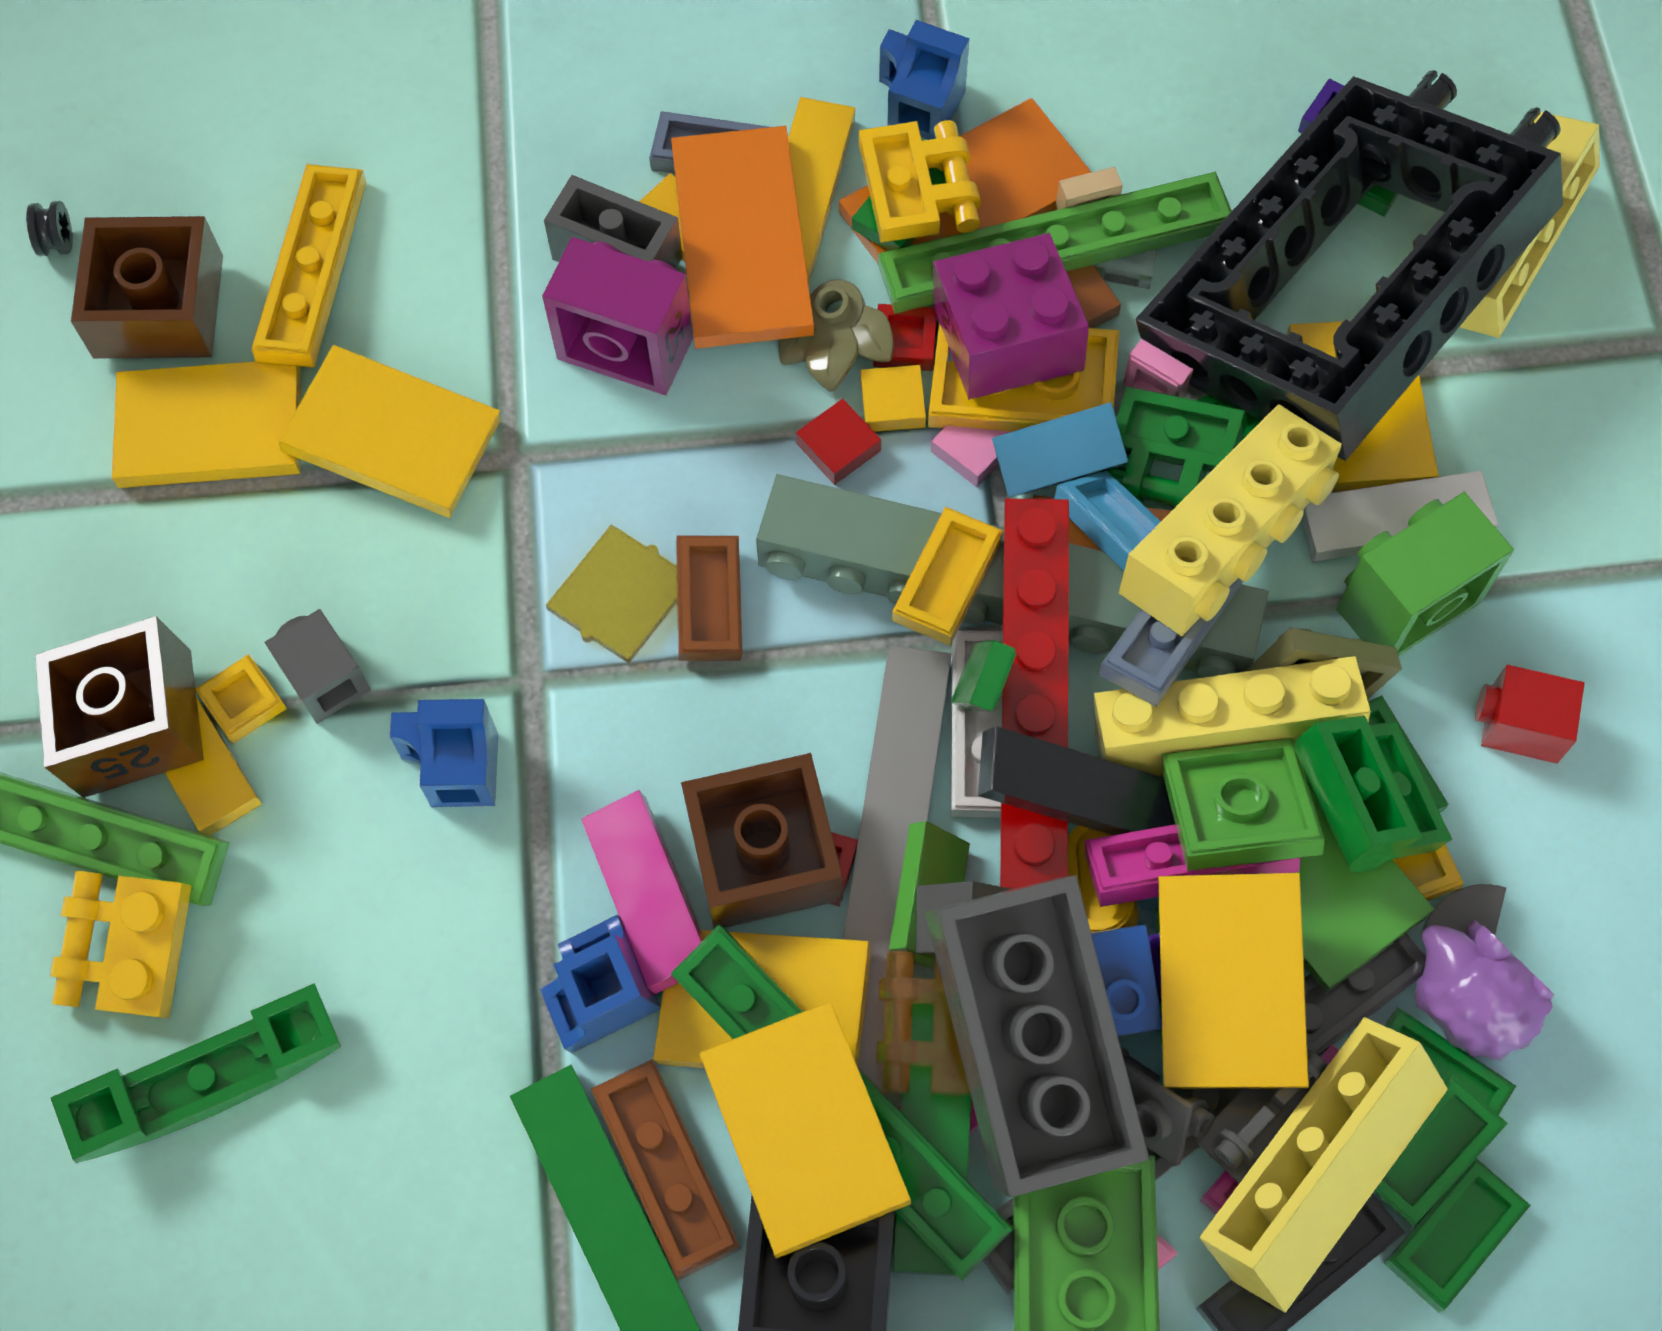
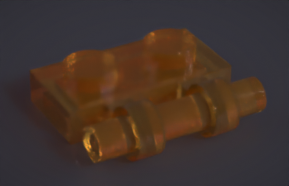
M907 951L887 952L886 978L879 979L878 1000L885 1003L884 1040L877 1041L876 1063L883 1065L882 1092L909 1093L910 1066L919 1065L931 1066L930 1094L971 1096L936 955H934V978L921 979L913 978L914 953ZM915 1003L933 1004L931 1042L911 1041L912 1005Z

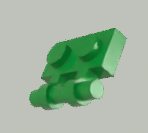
M1126 386L1116 419L1126 454H1130L1129 464H1127L1126 470L1112 468L1105 471H1108L1141 503H1143L1144 499L1173 505L1175 508L1205 478L1207 471L1211 472L1242 441L1248 417L1244 410ZM1157 460L1183 466L1179 481L1150 475L1153 461Z

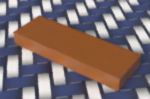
M651 1059L591 1088L677 1281L741 1250L654 1060Z

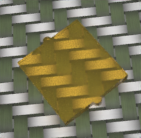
M611 524L547 602L546 608L549 612L580 631L584 642L588 643L593 640L629 664L677 604L676 565L660 556L656 545L646 547Z

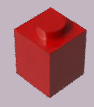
M1507 664L1492 685H1483L1478 697L1475 720L1484 723L1481 746L1558 764L1577 741L1585 682Z

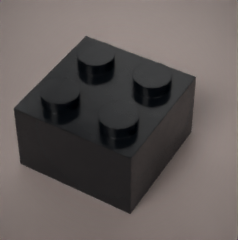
M751 1194L738 1331H887L895 1211L775 1258Z

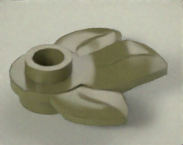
M845 280L825 282L818 286L810 295L814 336L780 339L779 359L781 364L792 365L805 361L812 377L828 392H833L838 388L856 361L857 355L876 362H889L892 360L894 352V336L891 324L885 314L877 309L866 306L859 289L851 282ZM843 301L837 311L832 313L826 312L827 308L833 303Z

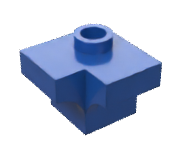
M915 20L908 35L888 29L880 45L879 82L889 87L888 126L917 121L921 138L927 140L936 139L934 127L942 121L952 120L966 92L970 38L919 20Z
M484 699L418 700L417 712L391 713L390 739L401 759L411 760L421 765L420 788L431 807L495 806L498 732Z
M618 915L557 944L562 956L561 961L553 964L558 977L548 985L540 988L563 1048L570 1053H574L661 1009L656 994L651 992L646 986Z
M1147 925L1091 932L1117 1036L1162 1029V1016Z

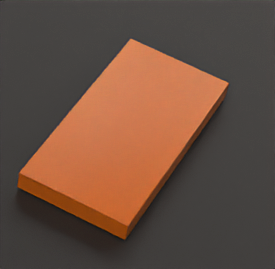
M1033 98L959 136L967 142L971 158L967 164V171L970 181L977 184L981 205L977 209L980 226L977 229L1055 211L1059 181L1091 173ZM868 185L839 200V213L851 229L853 215L870 196ZM948 212L939 213V234L916 237L911 245L962 232L957 230L953 215H950ZM853 230L878 264V253L886 252L887 250Z
M777 126L671 138L695 349L814 336V322L787 127Z

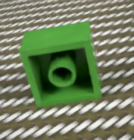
M1465 491L1445 504H1442L1439 499L1427 503L1409 519V526L1393 537L1388 531H1384L1368 541L1359 550L1357 556L1360 561L1357 567L1344 580L1347 587L1336 610L1361 640L1396 647L1398 656H1400L1482 602L1514 552V548Z

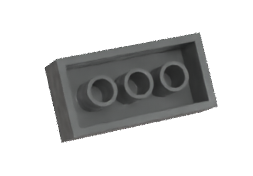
M1076 875L1059 877L925 911L994 1189L1011 1198L1149 1160Z

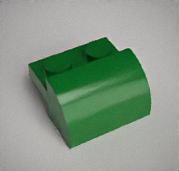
M1365 716L1316 722L1296 740L1294 750L1351 872H1370L1388 860L1433 852L1453 840L1396 721L1369 725Z

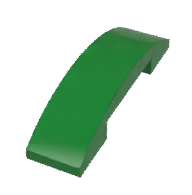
M315 983L251 1010L253 1019L137 1070L123 1075L117 1068L50 1097L72 1160L75 1163L109 1155L193 1125L269 1090L340 1048V1042Z

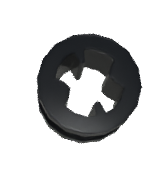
M53 201L47 209H44L39 203L29 204L26 211L27 231L35 254L39 257L47 256L50 253V249H56L61 255L69 254L73 246V235L70 217L62 201Z

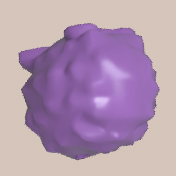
M1475 919L1467 926V935L1464 932L1436 924L1428 926L1422 932V941L1426 948V962L1423 976L1417 980L1415 993L1417 1007L1427 1013L1440 1026L1451 1046L1465 1050L1473 1058L1485 1056L1492 1060H1502L1511 1052L1528 1047L1532 1040L1541 1032L1546 1015L1553 1008L1551 999L1554 994L1518 960L1484 925L1481 926Z

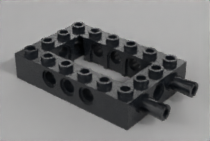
M1436 70L1428 71L1409 96L1353 76L1136 317L1135 320L1140 338L1192 368L1190 386L1231 406L1244 410L1260 420H1263L1279 404L1340 442L1342 445L1338 458L1346 461L1563 205L1561 153L1547 148L1561 131L1556 117L1545 110L1537 122L1534 123V120L1541 113L1540 108H1531L1517 127L1508 134L1444 110L1457 96V89L1452 79L1444 73H1441L1432 85V82L1438 76ZM1374 184L1445 212L1426 235L1419 234L1413 240V250L1390 277L1382 276L1375 284L1376 293L1351 322L1345 319L1337 328L1333 336L1336 357L1303 343L1302 336L1291 331L1287 336L1255 321Z

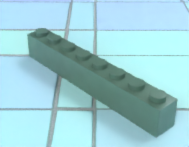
M776 474L756 537L758 566L765 567L770 573L783 579L811 578L827 582L831 588L845 594H860L864 591L885 596L896 605L942 513ZM991 525L1003 530V539L962 622L980 624L988 621L1003 625V527ZM1069 543V641L1076 648L1085 652L1095 654L1106 653L1112 650L1141 608L1119 594L1124 571L1105 552ZM1242 584L1183 669L1195 671L1200 678L1245 672L1255 659L1269 591Z

